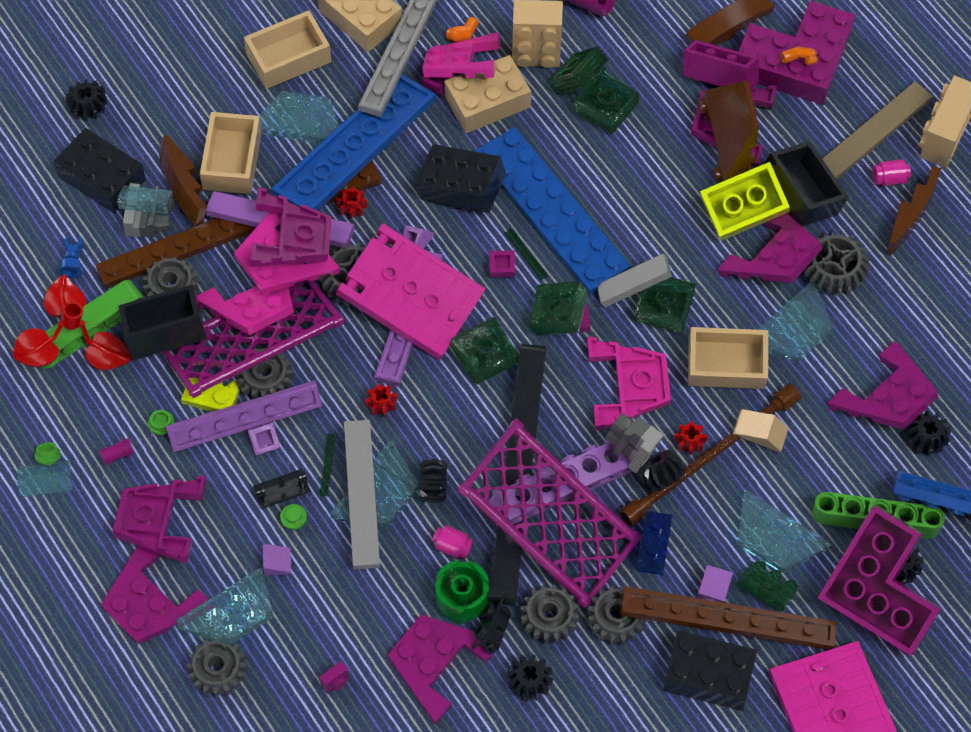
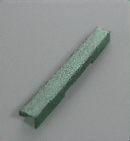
M510 227V230L504 232V234L520 252L539 279L547 278L545 270Z
M336 432L335 434L328 433L320 496L328 497Z

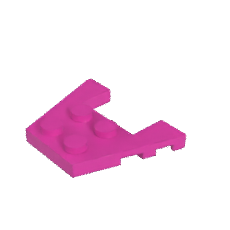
M500 33L488 34L443 46L437 45L427 49L423 64L424 77H453V73H465L466 78H474L475 73H484L485 78H494L496 70L494 60L473 62L475 52L498 50L501 43Z
M269 212L234 252L235 259L263 294L295 286V283L304 280L314 281L323 275L330 274L333 276L340 273V267L330 255H328L327 261L251 267L250 259L253 243L279 247L280 234L278 230H280L281 214Z
M255 286L245 292L236 294L227 301H224L214 287L197 295L201 308L209 309L210 313L216 317L221 316L225 318L228 324L248 335L294 313L289 287L263 294Z
M587 337L589 362L616 361L620 404L594 405L595 431L612 426L622 413L631 419L670 405L671 396L666 354L638 347L633 349L619 346V343L609 341V343L598 341L595 337Z

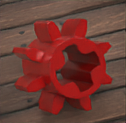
M353 186L350 189L341 190L342 198H336L337 206L340 207V214H346L350 219L358 215L362 216V208L368 207L367 199H364V191L359 192Z
M378 383L377 387L373 390H367L369 398L365 402L366 407H372V415L377 413L386 417V413L390 410L395 411L394 402L398 401L397 393L391 394L390 385L385 387Z
M692 421L685 426L679 425V433H676L674 437L675 442H680L679 451L684 450L689 455L696 450L702 452V443L707 441V435L701 434L703 425L697 426Z

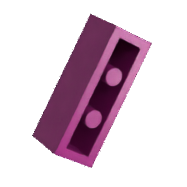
M695 40L683 50V76L693 78L696 81L708 82L717 87L749 80L750 89H752L759 83V57Z

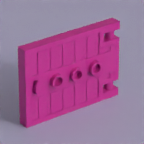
M382 223L376 233L379 237L371 239L345 279L348 281L347 284L342 283L337 289L336 295L440 360L482 296L485 288ZM388 242V243H390L391 245H393V247L390 248V247L386 246L385 244ZM356 287L362 290L361 294L355 291Z
M858 641L769 670L768 674L792 732H897Z

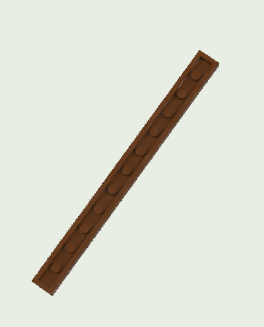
M373 160L341 190H347L353 186L354 189L360 192L382 184V178ZM341 190L325 205L336 202V198H342ZM217 218L95 265L105 289H108L125 280H131L147 274V268L151 269L155 261L159 262L163 258L173 259V257L180 261L247 236L256 227Z

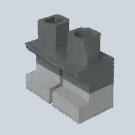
M130 183L123 219L125 235L156 237L157 231H169L171 224L170 215L160 214V210H173V195L161 193L159 186L153 189L141 188L140 184Z
M622 413L613 423L612 429L605 439L615 446L612 454L620 455L623 453L631 460L628 467L637 473L651 457L664 435L640 416L635 421H632Z

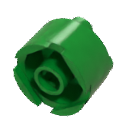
M457 560L441 568L435 582V600L440 612L458 624L474 620L481 615L489 602L488 576L481 566L475 562H460V560Z

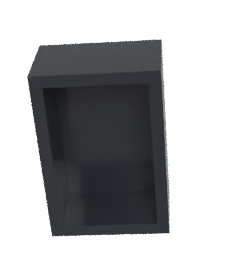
M86 127L54 160L56 172L60 179L114 214L127 201L130 183L140 184L141 186L146 180L143 164Z
M810 141L771 152L765 164L771 163L789 204V213L801 226L838 215L849 198Z
M432 144L415 184L423 201L490 213L506 176V171L501 156Z
M193 284L119 305L124 337L133 360L207 339L201 307Z
M677 630L663 691L743 711L757 650Z

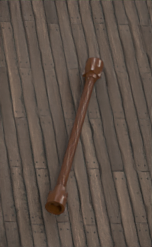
M789 383L773 395L774 400L760 413L774 414L781 410L786 412L802 399L801 394L793 384ZM733 432L730 433V435L683 469L684 474L678 482H674L672 486H668L664 490L653 491L647 497H643L640 500L637 498L633 499L619 510L623 521L628 526L633 527L649 514L647 510L654 503L740 440L741 437L734 435Z

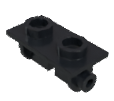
M302 469L253 486L261 509L311 492L306 473Z
M499 598L493 604L488 603L481 613L483 619L474 632L476 638L472 649L482 645L485 647V651L490 654L499 650L504 636L502 633L506 631L511 617L509 608L501 606L504 598Z

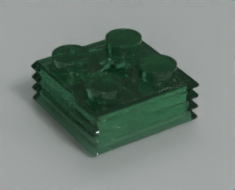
M600 46L573 53L548 80V84H551V88H554V92H557L556 95L567 94V96H571L578 90L582 93L590 88L592 85L591 80L594 76L597 77L606 70L605 64L609 61V57L603 54Z
M599 71L575 99L573 110L605 131L613 134L638 105L640 93L606 72Z
M670 277L642 290L634 320L683 333L696 284Z
M581 281L539 284L528 327L533 330L535 335L579 332L588 294L586 286Z
M495 317L451 338V348L474 384H479L518 364L519 353Z

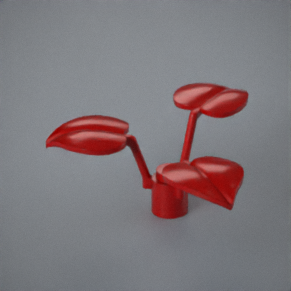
M65 274L49 287L44 297L43 304L46 312L53 317L61 316V321L58 323L53 336L49 338L48 334L41 329H27L18 336L13 351V357L22 364L33 367L46 366L52 363L59 354L58 347L52 342L57 339L62 328L75 330L80 327L85 342L90 345L85 351V356L93 367L100 370H111L131 361V354L128 348L115 335L107 332H98L94 335L93 340H90L85 326L86 322L82 320L86 298L82 291Z

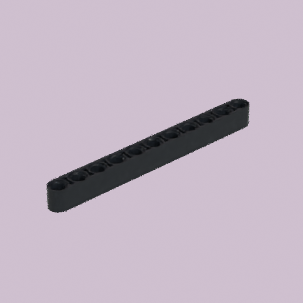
M521 343L511 422L517 418L524 425L523 428L536 439L546 346ZM514 433L508 439L507 448H515L516 439L518 437ZM530 448L521 452L522 464L524 466H532L534 452ZM507 451L506 467L517 466V453L515 451ZM532 469L523 470V476L526 474L531 476ZM517 470L505 471V479L508 486L515 484L516 480L519 479ZM516 495L517 500L520 501V496ZM499 526L497 527L489 603H494L502 597L504 598L502 604L515 606L522 548Z

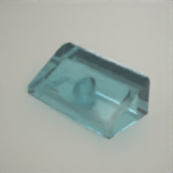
M123 185L117 199L119 209L169 214L173 191Z
M70 460L58 461L48 466L43 464L19 466L17 483L20 496L27 497L71 491L73 485Z

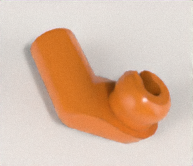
M469 17L464 26L449 28L446 32V37L449 41L454 42L471 39L479 22L476 18Z
M795 47L780 53L784 64L800 58H804L806 65H811L818 61L817 52L813 48Z

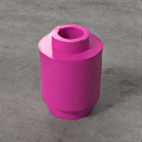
M903 159L879 162L878 165L873 166V179L876 185L906 184L907 178L911 177L910 166L905 164Z
M445 525L443 529L438 527L432 542L436 543L435 549L456 559L459 557L466 559L474 540L468 538V534Z

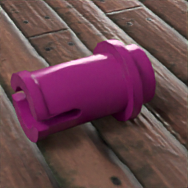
M121 438V442L99 450L105 465L125 456L131 457L130 454L134 453V449L129 438L125 440Z

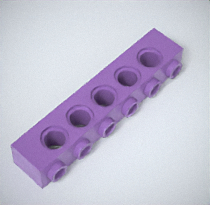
M607 440L604 442V445L599 447L592 445L582 452L583 454L576 457L572 454L560 461L590 491L633 472L628 467L631 460L623 453L620 455L612 454L615 446ZM604 456L611 458L613 463L608 462ZM549 466L541 468V482L543 484H553L556 473ZM583 466L588 467L592 473L585 471ZM530 474L524 475V484L535 485L537 482L536 474L530 476ZM519 479L516 480L515 484L510 486H518ZM568 484L560 486V500L567 502L573 499L574 490ZM534 487L525 488V502L527 504H537V489ZM545 487L547 492L542 491L543 502L554 503L556 500L554 487ZM518 489L507 490V502L509 505L520 504V501L516 498V495L520 496ZM494 490V494L489 500V503L494 508L503 504L501 490ZM536 506L526 508L527 519L539 514V509ZM544 506V511L549 510L555 506ZM518 507L509 508L506 519L513 525L522 522L521 509Z

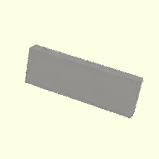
M663 253L601 282L598 286L601 304L604 307L610 306L672 277L666 255Z

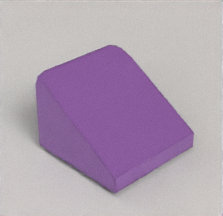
M407 225L403 233L405 238L423 249L434 235L433 232Z
M273 422L247 429L255 455L281 447Z
M270 544L263 545L265 576L291 574L290 548Z

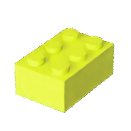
M770 162L700 191L701 198L720 241L789 213L790 210Z

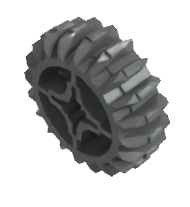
M832 230L829 232V236L822 232L819 238H815L822 246V250L818 255L824 253L825 256L820 262H817L815 257L804 269V278H810V286L817 284L818 292L824 288L828 295L831 291H835L839 296L842 290L849 294L852 288L857 289L860 283L865 281L866 274L868 273L869 256L866 255V248L860 247V240L853 242L852 234L844 237L843 231L839 235H835ZM850 264H854V269L847 273L846 268Z
M349 242L346 249L337 247V251L330 249L329 255L340 267V273L333 276L330 274L320 276L322 289L324 292H328L330 299L336 297L338 304L344 300L336 295L337 289L341 285L339 282L347 284L348 281L345 279L367 247L366 245L362 248L360 242L356 246H352ZM356 287L355 291L361 294L362 290ZM345 301V304L349 307L350 303Z

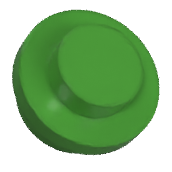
M165 410L153 412L148 420L149 429L156 435L168 434L166 426L174 424L173 416Z
M47 442L40 444L36 448L35 460L46 466L52 465L60 459L61 451L55 443Z
M297 504L286 506L280 514L281 523L290 530L300 529L307 520L305 509Z

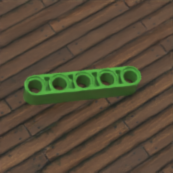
M131 280L119 283L83 307L82 320L86 322L85 326L90 340H93L96 333L106 332L122 322L119 305L145 298ZM58 323L45 331L49 338L53 336ZM80 327L75 330L62 328L57 339L52 342L59 349L57 358L52 363L42 367L44 369L51 368L87 345Z
M832 492L820 493L816 497L812 510V516L818 523L859 529L873 505H877L897 518L899 516L907 517L910 521L905 523L924 533L921 538L928 539L938 536L945 521V515L939 508ZM821 505L828 506L831 510H830V511L822 510V509L820 508V506H821ZM853 509L857 514H849L846 510ZM925 520H933L936 525H929Z

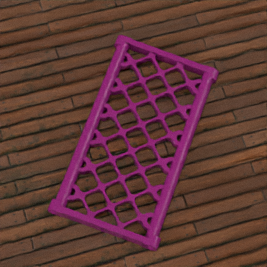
M304 280L295 283V286L289 287L293 308H303L300 314H291L281 319L277 325H269L257 331L253 337L244 336L245 333L241 330L238 335H227L229 330L235 327L228 324L225 318L215 316L204 322L207 335L206 340L200 341L198 345H185L175 348L179 350L176 356H173L169 350L161 353L189 391V395L195 398L201 395L203 391L333 327L337 328L345 324L344 318L314 281ZM306 283L310 290H302L300 286ZM297 296H308L305 302H295ZM314 297H317V299H318L321 303H311V302H312V300H313ZM309 309H319L315 316L305 315ZM327 310L332 317L327 319L322 317V315ZM286 320H296L293 327L283 326ZM304 321L314 322V326L308 329L299 328ZM218 326L224 327L221 334H210L211 329ZM264 331L274 332L270 338H260ZM279 333H291V337L283 341L277 339ZM208 340H218L217 344L213 347L204 346ZM224 341H235L231 348H221ZM242 342L251 343L248 349H237ZM257 344H268L269 347L259 353L254 350ZM185 351H195L191 358L182 357ZM202 352L211 353L208 359H198ZM217 354H228L224 361L214 360ZM245 355V360L237 364L231 362L233 356ZM183 363L189 365L187 369L183 371L179 364ZM195 365H205L203 371L191 372ZM212 366L222 367V371L214 375L208 373ZM188 378H199V382L193 385Z
M516 418L468 478L459 485L457 492L464 498L468 497L577 599V603L583 609H586L590 605L592 598L597 595L642 536L635 529L631 530L523 428L524 425ZM514 433L518 437L515 448H504L503 445ZM530 448L537 455L534 466H524L522 464V450ZM505 451H515L517 453L516 467H506L504 465ZM498 453L500 466L498 468H488L487 465ZM549 466L556 473L553 484H543L541 482V468ZM524 469H534L536 471L537 482L535 485L524 484ZM506 470L518 471V486H508L506 484ZM488 471L500 472V487H490L488 485ZM482 473L484 485L482 488L475 490L471 485ZM568 484L574 490L571 502H562L560 500V486ZM534 487L538 492V503L527 504L525 502L524 490L525 488ZM543 487H554L556 498L554 503L543 502ZM508 489H518L520 491L521 502L519 505L508 504ZM490 490L502 491L503 504L494 508L487 501ZM587 502L594 508L591 519H580L578 506L581 503ZM554 505L556 507L557 520L555 522L545 521L544 506ZM562 505H573L575 516L573 521H564L562 519ZM518 507L521 509L522 523L513 525L506 519L508 517L509 508ZM527 507H538L540 517L538 523L527 522ZM606 520L612 525L610 537H599L597 526L599 521ZM582 522L592 523L594 534L592 538L583 539L581 537L580 524ZM556 524L558 526L559 539L557 541H548L546 539V525ZM563 524H575V539H564ZM538 525L541 529V541L532 543L526 537L528 526ZM626 538L628 542L617 553V539ZM600 540L611 541V556L600 555ZM583 541L594 542V557L585 558L583 556ZM566 542H575L577 544V558L567 559L565 557L564 544ZM548 544H559L560 559L551 561L545 555ZM612 559L613 561L602 574L601 560ZM585 560H595L597 569L595 576H585L583 567ZM568 561L578 562V577L571 579L564 573ZM596 579V583L586 593L583 590L585 580Z

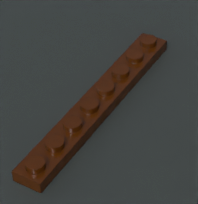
M627 586L623 589L621 615L827 650L835 647L836 621Z

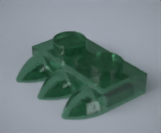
M753 562L739 577L736 585L763 600L772 608L783 612L797 592L798 586L796 581L788 580L781 583L782 576L780 571L765 573V562Z

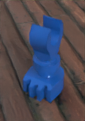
M68 235L65 238L67 252L60 263L59 272L61 275L65 274L68 278H81L83 265L80 263L79 253L83 249L82 238L79 236L78 243L71 245L70 236Z

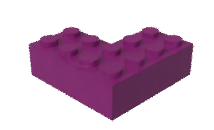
M810 1L796 37L750 23L738 52L759 57L758 85L764 87L774 85L777 86V91L824 105L851 35L856 15ZM795 47L813 48L817 52L818 61L817 63L806 65L804 58H800L784 64L780 53Z
M873 505L818 598L910 656L915 654L942 610L940 606L896 580L924 533L881 507Z

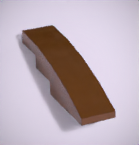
M738 0L687 31L686 36L692 42L698 40L712 45L723 43L733 39L737 31L748 28L750 23L754 24L757 18L772 13L775 5L770 0Z
M168 134L163 135L158 153L169 188L193 226L202 224L207 205L199 197L201 186L193 178L195 166Z
M932 166L927 184H916L911 203L901 201L887 249V255H892L905 242L920 222L931 201L942 168Z

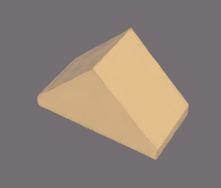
M742 409L740 410L733 434L774 451L781 452L789 428L775 415Z

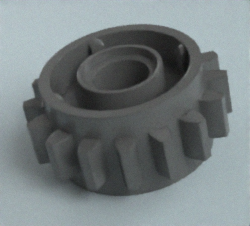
M173 257V259L163 258L159 262L155 261L153 267L146 270L148 276L143 277V288L147 297L192 284L195 291L199 290L198 276L194 272V267L192 265L187 266L186 260L180 261L176 257ZM169 282H175L173 285H166Z
M264 347V349H259V350H257V348H255L254 350L259 353V352H261V351L267 349V347ZM285 353L278 354L238 374V385L243 387L245 395H252V399L285 390L286 387L290 388V379L293 378L291 361H287ZM263 372L270 373L268 376H260Z
M543 585L539 591L533 589L531 591V598H524L526 606H521L520 614L524 615L521 617V624H527L525 632L527 634L532 633L534 635L533 640L541 639L544 641V644H547L548 641H554L557 644L558 639L562 637L568 639V632H575L576 625L574 623L579 622V615L576 614L579 606L578 604H572L574 596H568L566 589H556L555 585H552L551 588H546ZM546 611H553L556 614V616L553 618H547L543 615V613Z
M609 586V590L606 592L600 590L599 598L593 597L591 601L593 606L588 607V614L591 615L588 617V624L594 625L592 633H599L600 640H609L611 645L615 642H621L624 645L627 639L634 641L635 633L641 634L643 631L642 624L646 623V619L629 616L615 619L610 615L613 612L621 613L624 586H620L619 589Z
M216 637L215 641L206 639L205 644L202 646L196 645L195 654H189V659L192 663L187 664L188 672H192L188 677L190 682H195V689L200 690L202 688L205 696L211 693L215 695V698H218L219 694L223 693L228 696L229 691L233 688L238 690V682L245 680V675L242 672L247 671V664L244 663L246 660L245 654L239 653V645L232 646L230 639L224 642L220 641L219 637ZM214 664L224 665L219 671L211 670Z

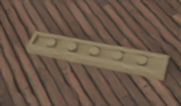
M915 81L822 158L835 178L838 180L931 102L933 96Z

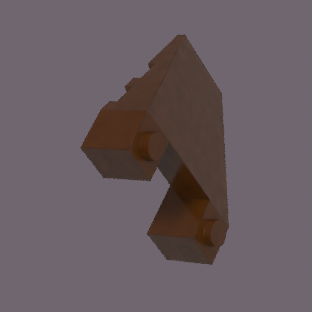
M749 80L704 90L702 99L699 100V110L701 114L705 115L706 122L711 121L719 156L716 168H713L715 182L721 183L752 169L751 163H755V155H751V149L757 146L759 125Z

